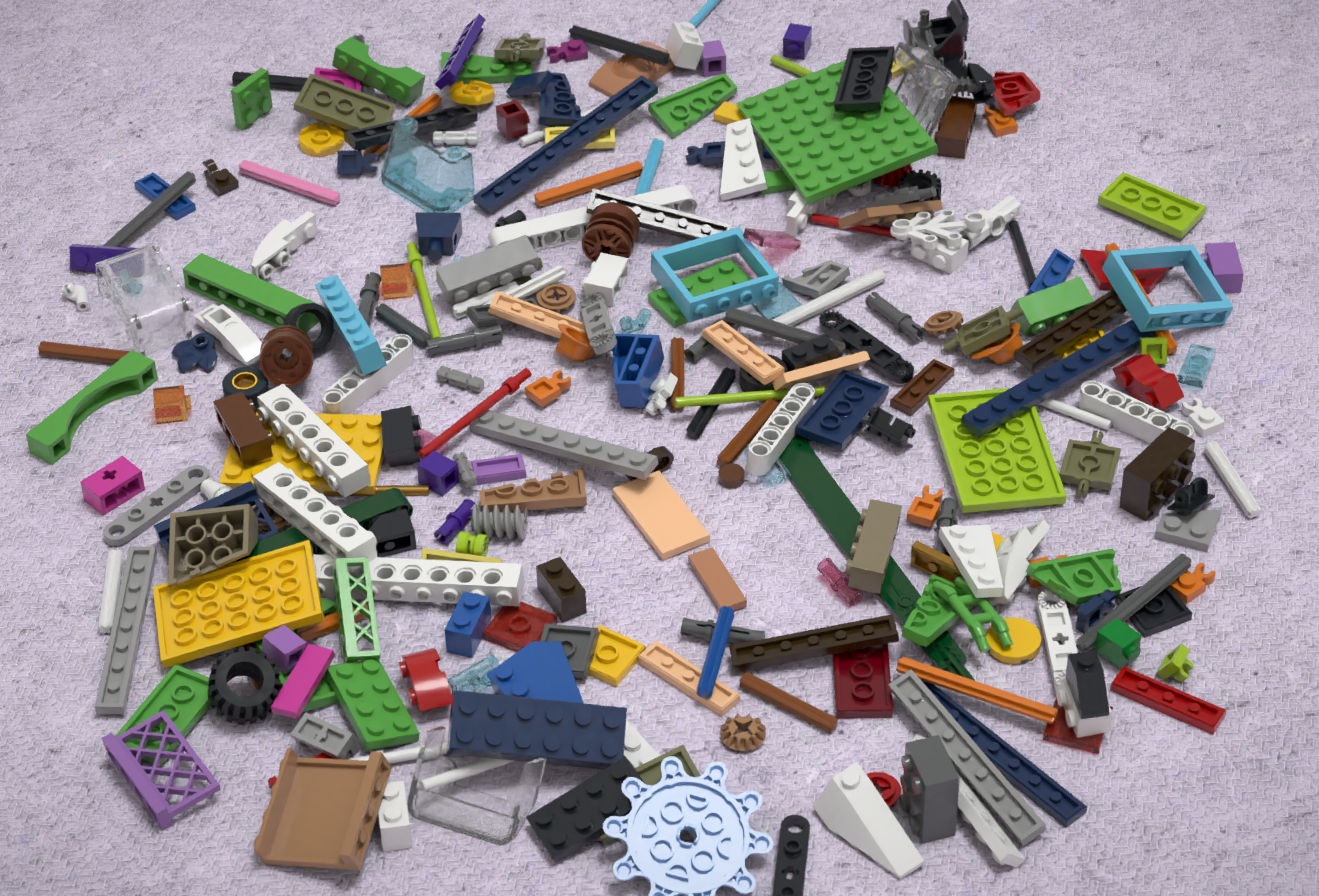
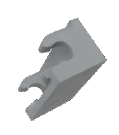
M306 712L290 734L291 738H294L298 745L305 746L307 744L337 759L346 760L347 752L355 756L359 750L352 733Z

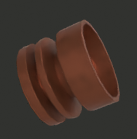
M614 202L603 203L594 208L582 239V249L586 257L592 262L597 261L600 253L629 258L640 229V221L636 213L629 207Z
M283 325L270 330L266 334L260 347L259 357L260 369L265 378L275 385L284 384L286 387H290L303 382L308 377L313 366V345L309 336L303 330L295 326ZM283 349H287L288 352H291V356L286 357V354L283 353Z

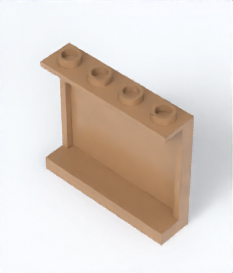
M287 748L284 759L280 762L276 783L271 789V799L267 810L264 811L259 835L254 841V851L265 865L361 870L392 769L383 753L371 752L368 761L297 757L291 748Z

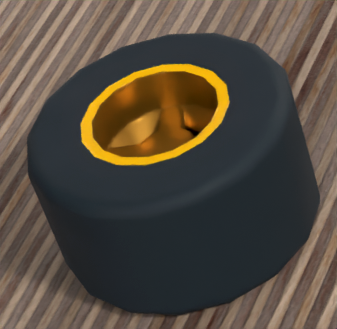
M247 366L234 369L225 375L222 381L224 397L242 391L247 400L251 399L253 401L256 411L259 408L257 397L269 391L267 378H265L261 370L255 367Z

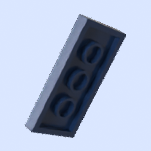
M843 370L796 425L795 434L842 451L863 426L864 423L861 422V419L867 421L869 410L872 407L877 408L888 395L889 386Z

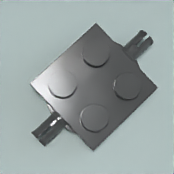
M918 186L898 189L893 193L874 196L873 202L866 203V206L860 207L859 211L871 207L921 202L924 199L935 197L937 195L936 189L931 187L918 190Z

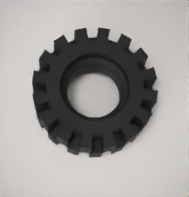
M919 169L918 173L915 170H911V174L906 172L904 176L900 177L899 189L918 186V190L935 187L937 195L924 199L921 202L941 200L942 182L935 173L931 175V171L927 170L926 173H923V170Z

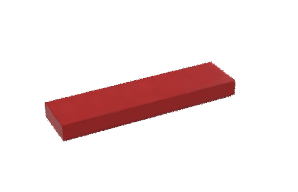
M1124 666L1111 683L1110 691L1210 734L1215 733L1226 715V709Z

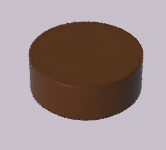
M729 463L719 469V482L722 486L736 488L744 483L745 471L742 466Z

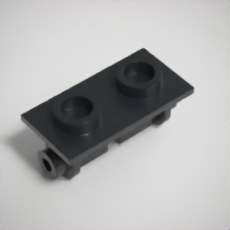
M872 407L868 413L869 420L861 419L862 423L868 425L867 431L879 437L882 433L889 437L887 440L889 443L899 448L903 444L909 447L913 446L907 442L916 433L913 425L897 417L893 424L890 425L894 415L882 408Z
M1197 477L1190 485H1186L1175 493V502L1168 506L1167 510L1177 511L1179 515H1192L1215 498V495L1208 494L1207 480L1203 477Z

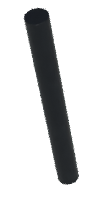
M1012 220L1009 223V227L1030 288L1036 279V275L1018 221Z

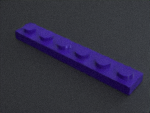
M478 14L465 26L435 82V85L440 90L446 85L452 86L459 78L458 74L463 70V65L469 59L468 55L473 51V46L479 40L478 36L484 30L482 26L486 19L482 15Z

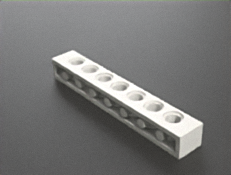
M314 555L320 596L335 598L332 574L335 559L330 555ZM376 557L369 562L374 600L458 604L463 592L466 591L490 597V605L520 606L525 584L522 564L381 557ZM361 566L353 572L348 570V573L358 580L363 575V568ZM356 588L351 593V598L366 599V594Z

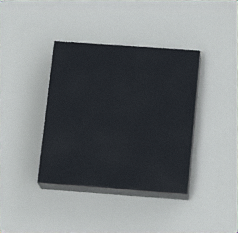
M1168 585L1134 613L1129 620L1145 638L1192 620L1193 613ZM1140 587L1116 595V604H1121Z

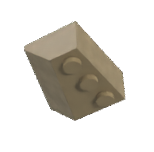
M244 504L170 513L168 587L171 588L250 555L258 542V518L251 506Z

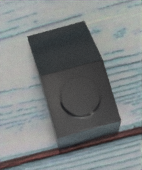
M406 509L380 515L368 530L376 537L377 557L382 558L416 549L415 530Z
M1096 650L1068 654L1066 681L1081 720L1109 716L1110 711L1104 670Z

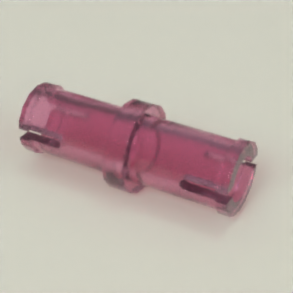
M825 558L819 563L817 570L830 582L831 589L839 592L850 606L857 605L862 600L863 593L858 589L848 587L850 576L845 575V572H842L830 558Z

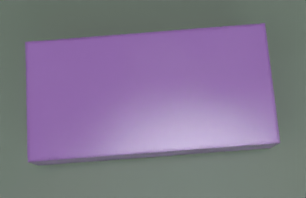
M522 454L470 461L473 472L476 475V485L526 478Z

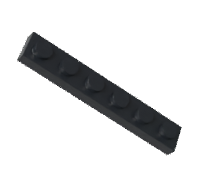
M466 104L344 132V141L354 150H365L367 147L382 146L396 140L404 141L409 137L417 135L425 136L434 131H446L455 126H467L469 123L478 121V113Z

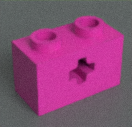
M124 456L119 457L80 481L84 501L103 516L145 490L142 471Z

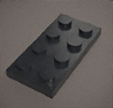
M894 46L849 48L834 101L835 112L875 111L882 109L895 57Z
M626 756L526 817L528 823L555 863H558L605 834L603 824L607 818L611 816L623 817L631 812L632 803L622 793V783L630 777L638 778L643 783L644 781Z

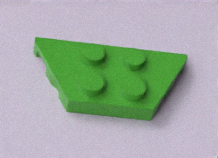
M1113 548L1031 563L1026 570L1029 576L1074 606L1088 602L1095 596L1099 597L1106 589H1109L1116 595H1119L1122 590L1121 582L1118 579V566L1114 565L1113 562L1115 556Z

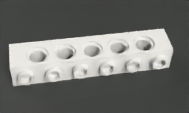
M281 384L257 397L259 405L257 409L258 415H261L263 421L272 427L277 436L281 435L285 439L290 449H295L305 463L308 462L314 468L319 477L323 476L327 480L332 490H337L345 498L371 484L368 464L288 387Z
M278 462L253 476L256 494L259 499L334 559L368 557L370 562L377 557V540L374 534L361 527L354 518L347 516L339 506L329 502L322 493L315 491L307 481L301 480L295 475L293 470L287 469ZM361 566L347 567V568H348V570H349L350 572H353L354 570L360 568Z

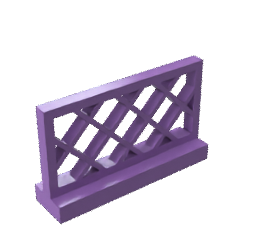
M164 710L117 737L112 732L102 737L108 757L161 830L172 825L171 818L221 790L220 784ZM164 722L166 725L164 734L151 733L152 727ZM133 738L142 739L139 748L127 747L125 743ZM147 741H161L159 749H145ZM167 742L179 743L178 753L165 751ZM142 756L155 757L153 767L141 766ZM161 759L175 760L173 768H159ZM181 760L194 762L192 771L178 770ZM156 775L170 776L167 786L155 785ZM175 778H189L187 787H173ZM195 779L207 780L210 784L201 790L192 789ZM170 794L184 795L182 801L171 807L168 804Z

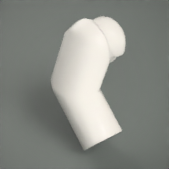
M71 282L65 283L62 287V292L65 296L77 302L78 310H88L89 299L87 290Z

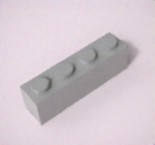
M523 235L436 268L437 284L448 304L462 302L472 295L482 294L493 287L506 285L514 279L532 275L535 271H538V256L528 237Z

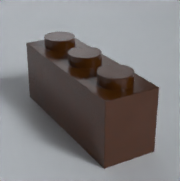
M952 96L948 104L943 105L942 118L939 119L938 132H935L934 142L938 146V156L965 159L977 115V103L973 98Z
M241 391L213 401L217 421L243 467L273 457L271 446L274 445L273 436L270 430L265 431L264 421L261 415H256V409L251 399L247 400Z

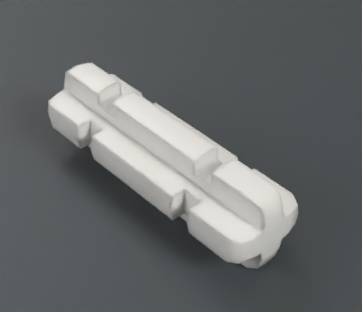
M435 131L433 132L434 145H443V143H446V145H465V143L476 145L478 144V133L476 131H468V133H465V131H446V133Z

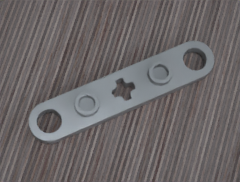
M598 292L596 294L593 293V296L589 294L590 297L586 296V299L583 298L580 306L590 345L595 354H603L615 347L617 339L603 295Z
M200 465L188 467L106 525L103 530L105 542L109 546L115 547L117 545V547H120V545L124 546V543L127 544L134 536L137 537L195 496L196 492L200 490L202 482L210 479L208 469ZM194 475H196V477L197 475H199V477L201 476V478L197 480L191 479L192 477H194ZM115 531H117V533L119 531L122 533L123 531V534L119 536H112L113 533H115Z

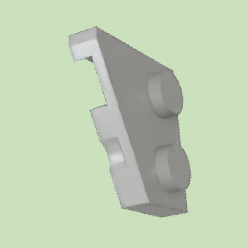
M829 260L818 266L802 270V276L793 279L789 275L782 278L783 287L818 298L831 291L850 275V270L848 266Z
M1221 510L1195 511L1192 515L1163 513L1156 530L1155 539L1208 552L1221 517Z

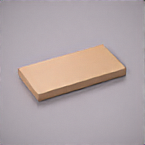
M660 471L651 473L645 480L638 478L613 488V496L662 560L710 542L709 533Z

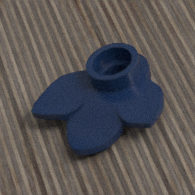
M199 333L190 340L179 342L171 352L173 356L178 357L177 363L181 373L198 364L204 371L209 373L214 368L218 358L214 350L215 341L208 333Z

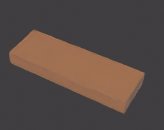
M713 547L688 555L689 564L718 610L722 606L732 607L734 611L747 607L746 598Z

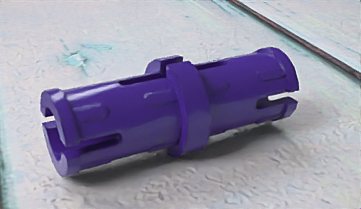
M465 499L454 512H450L446 516V521L434 532V537L440 535L436 539L439 543L448 544L450 539L459 530L462 531L466 527V522L472 515L471 508L475 504L474 501Z

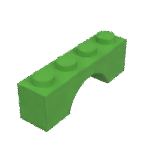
M349 37L335 47L333 67L405 105L410 104L422 95L425 75L407 66L391 68L376 63L368 54L369 46L352 37Z

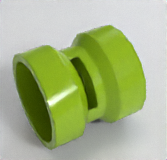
M460 531L456 542V553L486 557L489 547L488 535L478 534L473 536L470 532Z

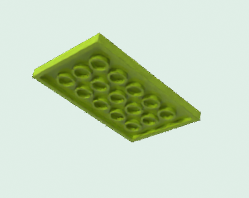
M1010 388L928 395L927 403L962 513L1066 503L1067 496L1035 406L980 438L961 424L962 415Z

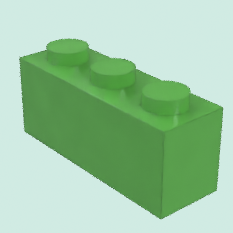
M1080 276L1021 297L1015 301L1011 310L1018 306L1021 307L1024 316L1016 318L1015 321L1020 324V330L1024 336L1032 332L1033 334L1041 333L1047 327L1059 324L1094 302Z

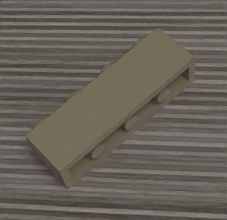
M870 499L868 509H862L860 524L863 526H857L855 541H858V543L853 542L850 558H853V560L848 559L845 575L850 576L849 588L880 594L899 526L902 505Z

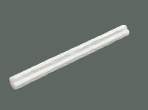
M881 268L873 270L772 320L790 326L798 324L884 282L886 274Z

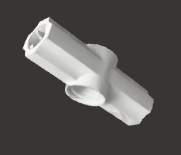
M1009 195L990 210L981 209L978 211L985 216V226L981 232L971 233L968 231V228L962 229L959 232L963 239L969 241L968 250H971L990 235L999 236L1004 231L1006 223L1022 211L1021 204L1015 197Z

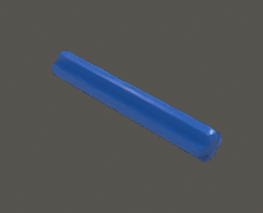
M722 606L719 610L697 686V695L699 697L710 698L712 696L734 619V609L732 607Z

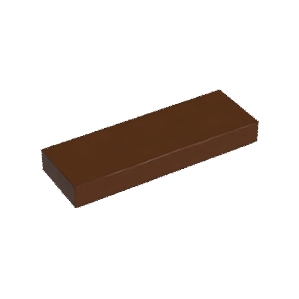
M933 359L890 399V406L912 416L928 401V395H934L954 376L955 369Z

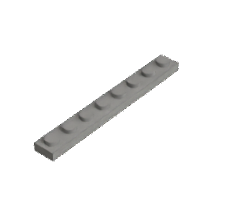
M487 410L469 425L470 432L644 480L658 465L656 455Z
M129 546L95 703L96 714H125L157 558L156 547Z
M912 669L888 684L890 691L928 736H940L953 765L1022 846L1047 830L1045 823Z

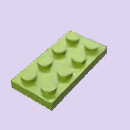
M1125 172L1114 180L1098 198V204L1180 239L1206 214V206Z

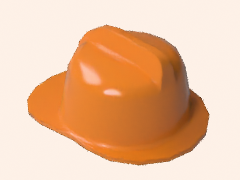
M1018 322L1010 323L1011 334L1007 335L1000 342H992L986 345L978 353H972L971 359H980L988 356L997 364H1007L1013 361L1014 351L1023 346L1022 339L1018 333L1020 324Z
M565 324L558 325L559 330L562 332L556 346L558 354L575 362L585 361L594 354L587 333L580 332Z

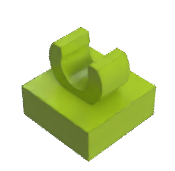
M1140 338V355L1149 353L1156 364H1167V338Z
M1182 643L1165 655L1156 674L1163 680L1172 674L1179 682L1186 680L1189 677L1187 672L1194 667L1193 663L1186 659L1190 650Z

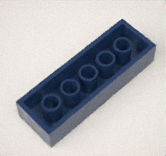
M454 690L451 698L446 754L605 769L623 758L627 708Z

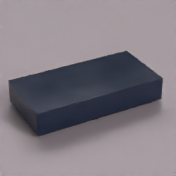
M547 70L518 76L506 92L510 98L542 92L551 81L553 75Z

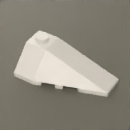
M857 762L831 778L813 805L814 810L831 832L847 840L857 850L860 849L866 853L874 862L899 879L925 864V861Z

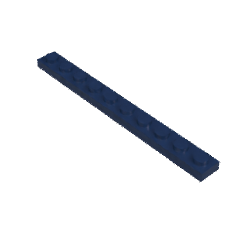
M641 75L473 196L474 203L488 214H492L658 94V86Z
M1132 319L962 415L961 424L980 438L1140 346V338H1154L1155 331L1140 332Z

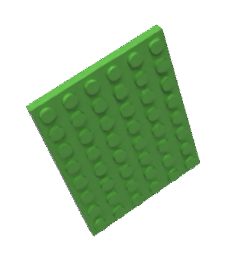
M846 60L831 64L824 69L811 72L804 77L788 81L786 84L768 89L763 93L736 103L739 113L744 119L750 118L754 133L807 204L938 153L937 144L888 85L881 110L835 112L834 101Z

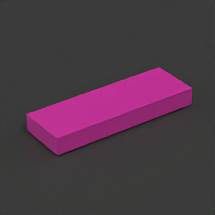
M312 644L307 645L271 705L273 713L295 719L300 717L335 657L332 649Z

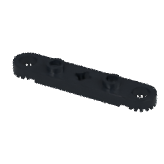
M829 310L827 313L823 312L820 315L819 327L824 333L834 340L844 342L846 344L845 348L854 354L867 351L870 360L866 363L891 381L904 384L913 379L914 366L911 362L908 363L907 360H904L900 354L852 320L846 319L842 316V313L839 314L838 311L835 312L834 310L830 312ZM828 321H835L836 324L833 323L832 325V323H830L829 325ZM903 370L906 372L901 375V373L898 374L896 371Z
M801 815L787 816L781 822L772 896H803L810 823ZM793 825L794 827L798 825V827L801 826V829L803 830L798 833L790 832L788 829L790 827H793ZM788 873H794L792 879H787Z

